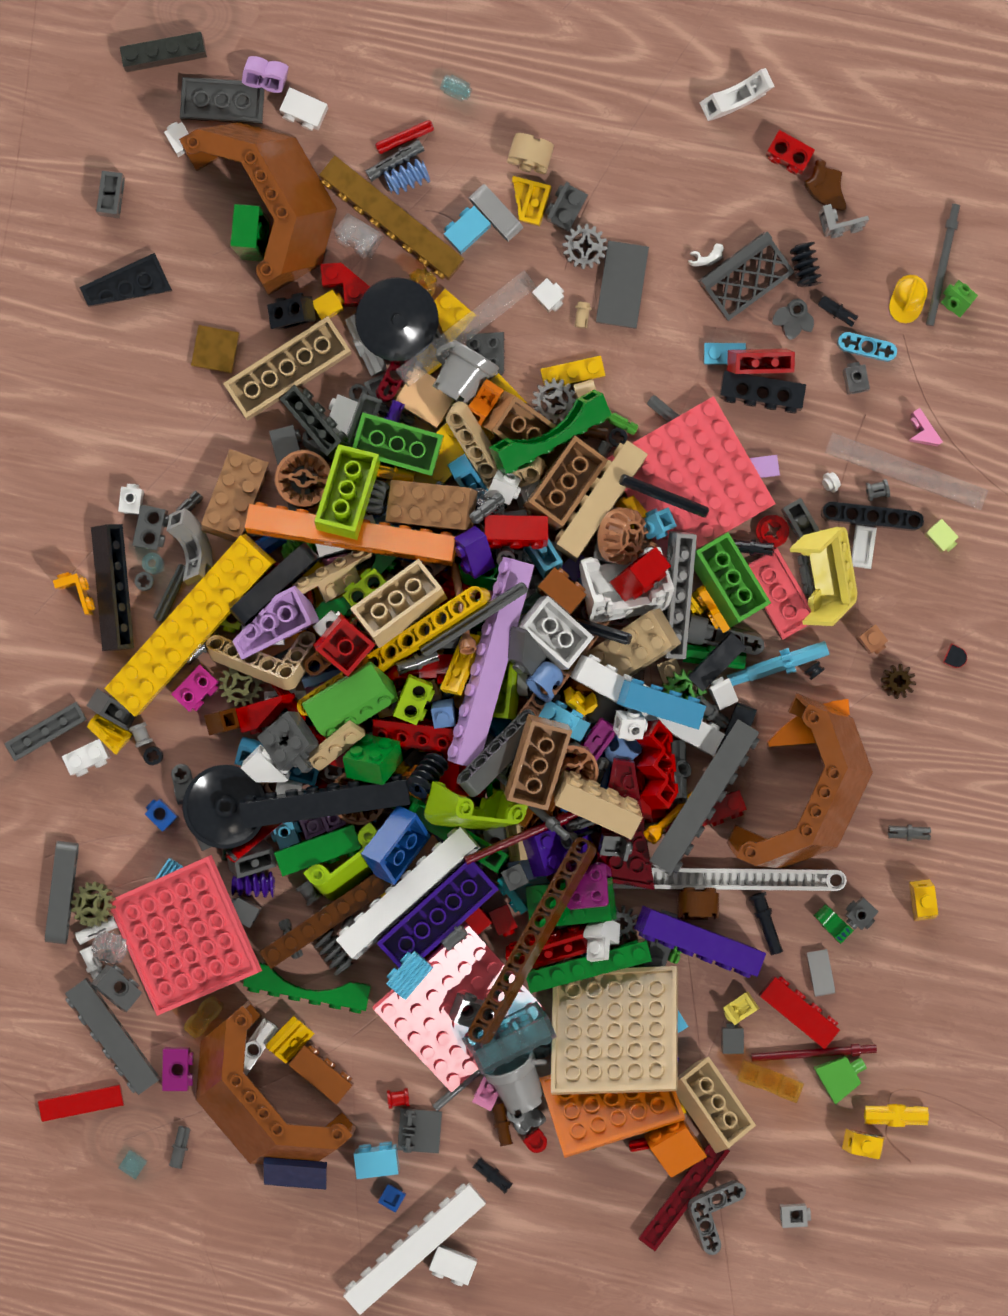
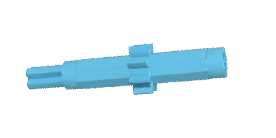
M825 641L790 652L789 648L779 651L781 656L746 667L744 670L727 675V678L730 679L732 686L784 670H786L787 674L796 672V666L830 654Z

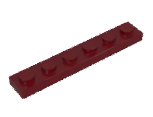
M708 1143L704 1149L707 1157L690 1167L638 1237L641 1242L653 1251L658 1249L687 1210L690 1199L699 1194L728 1155L729 1149L715 1153Z

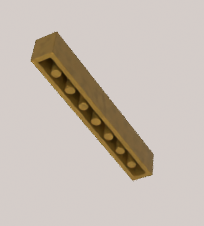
M335 155L319 174L320 179H322L320 183L329 190L333 188L337 191V196L345 203L347 201L351 202L354 205L353 209L361 216L366 214L370 218L369 222L376 228L381 226L386 230L385 235L393 241L396 239L402 243L401 247L409 254L415 253L418 256L417 260L425 267L430 265L435 269L433 273L440 279L446 278L449 281L464 263V258Z

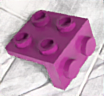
M602 862L590 865L567 907L570 910L607 906L609 904L607 878L611 877V868ZM577 865L571 867V872L575 871Z

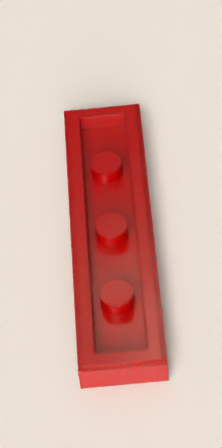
M119 1084L38 1101L41 1121L44 1122L124 1106L121 1085Z

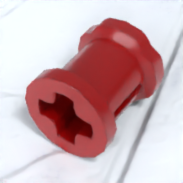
M408 1088L395 1092L387 1090L389 1109H392L394 1106H410Z

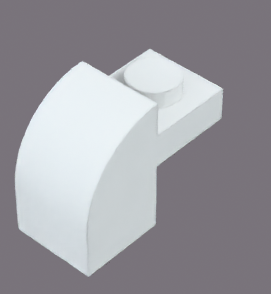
M612 920L589 923L586 926L583 937L588 939V961L609 960L610 945L619 944V923Z

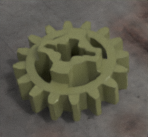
M230 667L229 672L223 670V674L226 676L225 678H219L223 682L219 689H224L225 692L221 696H228V703L234 700V706H238L239 702H242V706H246L247 701L254 704L253 698H260L257 692L264 690L259 687V684L264 683V681L250 675L246 677L241 676L237 670ZM232 676L233 682L228 688V680ZM239 679L241 681H247L244 685V690L241 688H236V686L239 684ZM255 681V688L251 694L250 686ZM239 692L245 698H236L232 694Z
M87 882L86 888L80 886L78 887L80 893L73 894L76 900L71 901L75 905L71 912L77 913L74 918L80 920V924L91 928L94 924L101 927V921L108 923L107 916L114 915L110 911L116 908L112 904L116 898L110 896L113 891L107 889L106 885L98 882H93V884ZM99 891V893H95L94 895L91 894V892ZM92 915H95V916H96V917H94V918H88V916H92Z

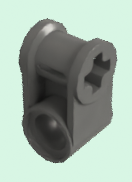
M185 764L176 765L171 772L178 805L183 804L185 792L193 780L191 770ZM179 768H181L182 771L187 772V774L184 775V779H181L180 776H176V773L179 771Z

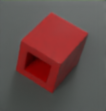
M508 904L489 911L498 936L503 934V937L515 933L514 929L517 928V924Z

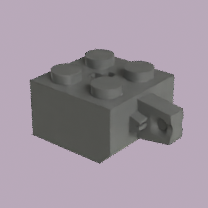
M287 711L257 737L279 770L289 771L292 767H298L302 773H308L314 768L308 757L310 756L309 753L319 745V742L299 712Z

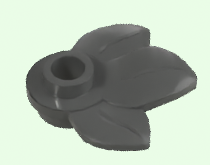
M794 299L787 307L779 308L772 322L773 325H783L784 333L789 340L796 338L801 330L812 332L814 327V319L807 312L808 307L801 299ZM795 306L800 307L801 312L795 313L793 311V308Z
M538 1106L526 1113H521L520 1111L518 1116H514V1114L506 1110L507 1118L514 1124L515 1130L521 1135H529L531 1127H538L546 1122L544 1114L537 1109Z

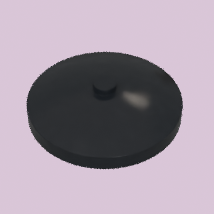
M391 277L376 282L364 292L355 312L356 330L364 346L374 355L389 361L409 360L421 354L433 341L438 328V310L434 299L423 286L407 278Z
M233 765L210 767L199 773L191 781L183 799L185 822L192 834L209 846L222 849L241 846L250 841L262 826L243 829L239 806L240 800H244L243 797L248 795H256V798L264 797L265 792L261 784L255 782L240 767Z

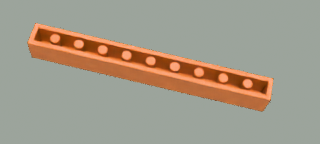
M256 502L255 505L249 504L245 530L250 534L412 560L419 559L420 561L453 566L456 543L454 540L455 536L449 532L436 534L432 533V530L421 528L420 531H417L405 525H400L398 528L392 527L390 523L379 522V524L370 523L371 521L363 519L358 539L355 540L317 530L314 522L316 514H310L307 510L297 509L296 511H291L287 507L279 505L273 508L261 502Z

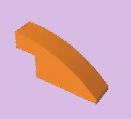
M849 699L823 704L841 713L850 715ZM795 716L768 740L767 747L816 743L811 728L804 724L802 718Z

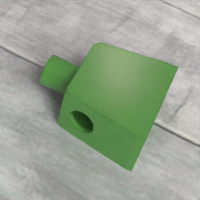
M846 1056L814 1067L835 1104L861 1084L857 1074L867 1069L862 1058L850 1063Z

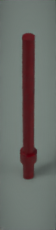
M563 811L556 814L555 818L562 826L569 823V820L578 817V815L569 811L564 813ZM545 822L467 855L464 857L466 864L473 863L548 830V828L545 826Z
M851 1044L848 1047L751 1053L752 1062L840 1055L855 1057L860 1056V1054L877 1053L876 1045L860 1046L859 1044Z

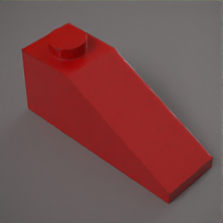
M295 693L277 696L235 709L241 733L250 731V735L263 732L262 728L270 726L295 698Z

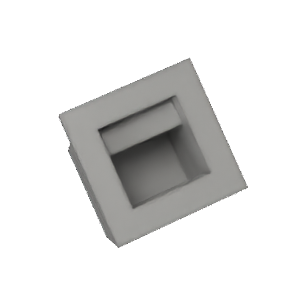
M805 1203L779 1204L782 1228L808 1227L807 1221H811L810 1208L806 1207ZM793 1211L799 1212L797 1218L791 1216Z

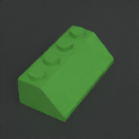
M369 661L353 671L349 676H345L303 702L302 706L318 732L327 739L349 720L358 725L399 699L394 682L375 664Z

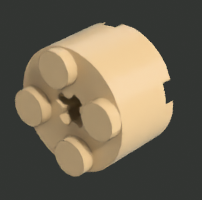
M516 133L507 163L519 165V169L525 172H530L533 169L537 173L546 174L554 144L542 138L540 140L535 139L533 135Z

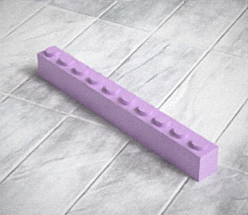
M503 557L498 567L499 574L493 586L491 601L519 582H523L528 588L534 565ZM527 593L488 617L482 626L480 643L477 645L475 661L470 669V679L465 687L464 701L460 706L459 719L453 730L454 737L448 749V761L468 766L484 750L508 663L510 629L512 626L518 627Z

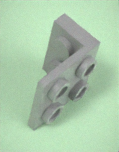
M831 204L823 206L818 213L824 236H830L831 239L843 236V233L846 231L851 233L860 232L869 221V216L836 224L838 215L836 209H832Z

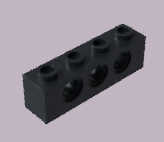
M724 371L719 398H724L723 402L727 403L742 401L745 406L756 407V404L764 405V408L768 410H776L778 407L784 408V412L797 414V411H801L803 408L806 384ZM738 385L746 386L747 393L745 395H740L737 392L736 387ZM757 389H766L768 396L760 398L757 395ZM778 392H786L788 400L785 402L780 401L777 397Z

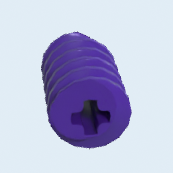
M261 871L259 877L256 873L238 879L233 875L231 895L233 896L237 890L238 895L242 896L245 890L247 897L251 896L252 891H254L255 897H258L262 891L263 897H267L270 892L272 898H274L275 877H273L272 871L269 872L267 877H265L264 871Z

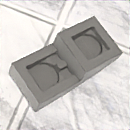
M827 949L808 952L807 960L814 996L834 994L835 987Z

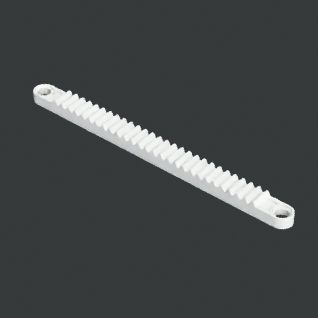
M652 868L655 889L693 887L696 889L716 888L717 890L838 891L845 887L847 881L845 874L839 870L680 868L677 874L673 872L670 876L658 868ZM834 874H838L841 877L842 881L838 886H833L830 883V878ZM613 883V888L646 889Z

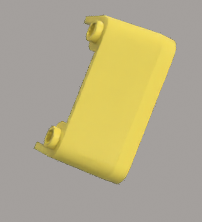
M834 527L803 535L790 548V552H798L803 556H810L815 591L808 598V606L811 609V613L802 621L803 625L834 626L856 603L857 587L848 533L845 527Z

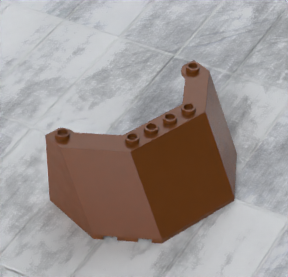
M238 122L198 128L179 139L196 171L221 157L241 162L272 215L274 223L265 256L256 268L258 279L268 296L321 266L337 208L325 187L320 183V178L296 137Z
M796 693L788 712L802 718L804 724L811 728L825 767L796 828L771 838H765L735 824L727 844L737 858L755 866L785 868L837 848L873 774L854 719L799 693Z
M248 1000L201 1040L196 1101L249 1164L264 1165V1157L320 1161L353 1136L356 1126L343 1111L325 1127L293 1125L285 1122L244 1073L247 1030L262 1017Z

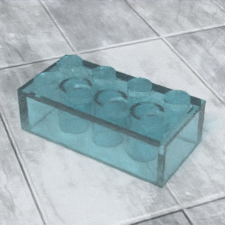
M536 1001L504 1017L490 1043L482 1045L470 1040L469 1036L462 1038L472 1061L481 1075L493 1072L503 1064L513 1062L515 1058L523 1054L531 1053L541 1045L549 1044L557 1036L547 1014ZM483 1031L478 1032V1039L483 1036Z

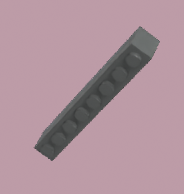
M739 719L736 721L649 860L650 864L670 876L673 872L676 874L679 872L683 865L681 859L684 855L688 856L694 847L691 844L694 838H700L705 830L704 822L706 819L711 820L716 812L714 806L718 801L720 803L723 801L727 794L725 791L728 784L733 785L737 779L738 774L736 771L739 766L744 767L749 759L747 753L750 749L754 750L758 745L760 739L757 738L759 736L757 730Z

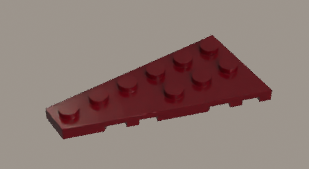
M613 757L608 788L616 790L624 798L629 796L637 800L643 817L635 762ZM642 818L632 839H629L632 843V853L628 856V861H622L618 856L599 855L597 851L596 863L602 862L611 868L613 883L655 890L652 867L649 863L648 842L644 836V818ZM602 827V828H601V834H602V833H615V834H618V833H616V832H614V831H611V830H609V829H607V828H605V827Z

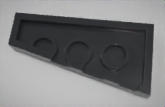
M155 253L79 287L88 307L172 291Z

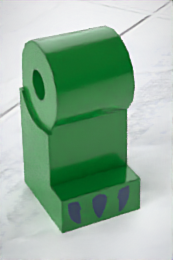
M826 904L813 915L822 924V927L840 944L854 931Z

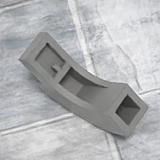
M183 508L169 514L167 531L179 541L184 550L186 565L183 582L191 585L200 581L205 576V570L212 567V550L206 532L201 530L200 522L190 511Z

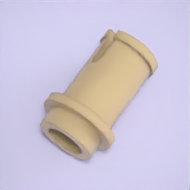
M578 302V306H575L577 313L574 327L588 328L589 310H592L590 303Z

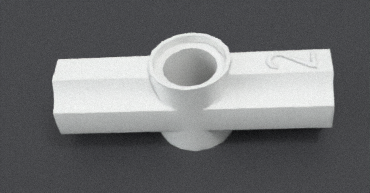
M265 1018L246 1043L244 1073L246 1075L266 1048L265 1045L279 1029ZM256 1044L259 1047V1053L256 1055L250 1054L248 1046Z

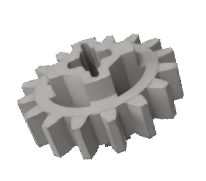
M585 224L584 229H582L580 225H577V231L571 228L569 230L571 236L565 235L564 238L568 242L562 244L563 247L567 248L563 255H569L567 262L573 260V267L581 264L582 270H584L586 265L591 269L593 268V262L597 265L600 264L599 257L605 258L602 251L607 250V247L603 246V243L607 240L600 238L603 233L602 231L595 232L596 226L589 229L588 224ZM582 233L579 241L572 242L575 236ZM590 235H592L598 243H594L590 239ZM586 238V245L590 246V248L584 254L583 248L579 245H582ZM572 250L580 255L579 259L575 257ZM591 252H597L594 258L588 260V255Z
M552 378L551 383L544 380L545 385L543 387L539 384L537 385L539 392L533 391V395L537 398L533 399L532 403L537 404L533 408L535 411H540L539 414L546 416L545 418L548 420L553 419L554 424H556L558 418L563 421L564 416L568 415L576 398L572 397L575 391H569L571 387L569 383L564 386L563 379L556 383L555 378ZM554 387L553 391L545 393L547 389ZM563 390L568 396V401L564 400L561 396ZM557 396L558 401L561 403H554L552 405L548 399H554ZM541 400L547 404L546 411L541 407ZM561 408L564 409L562 412L555 414V411Z

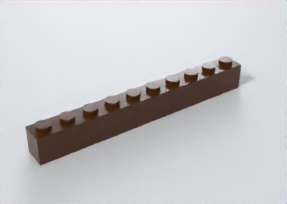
M434 834L431 835L405 872L408 870L412 871L417 866L416 863L423 856L427 857L433 852L431 849L439 843ZM375 874L371 875L260 950L259 953L269 968H274L385 893L386 889L392 884L376 877Z

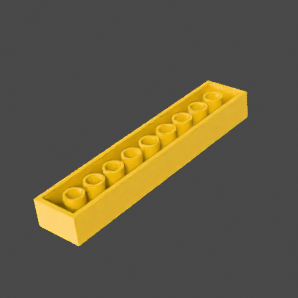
M247 534L240 535L104 689L134 717L141 714L229 616L233 605L263 578L276 561Z

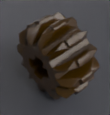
M898 664L897 670L894 665H891V672L888 670L883 671L888 676V678H881L882 682H887V685H883L882 689H890L887 692V696L892 695L894 692V698L898 699L900 693L903 698L907 697L906 691L913 693L914 690L909 685H916L915 681H910V678L915 677V673L907 674L910 671V667H906L902 671V664ZM897 676H900V680H903V684L899 685L900 687H897V683H894V679L898 678Z

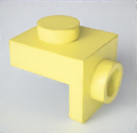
M748 991L723 1007L725 1017L734 1025L760 1009Z

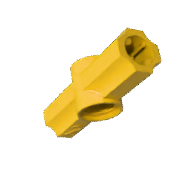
M887 1104V1106L865 1105L864 1123L868 1125L886 1124L890 1127H905V1125H928L929 1121L928 1107Z

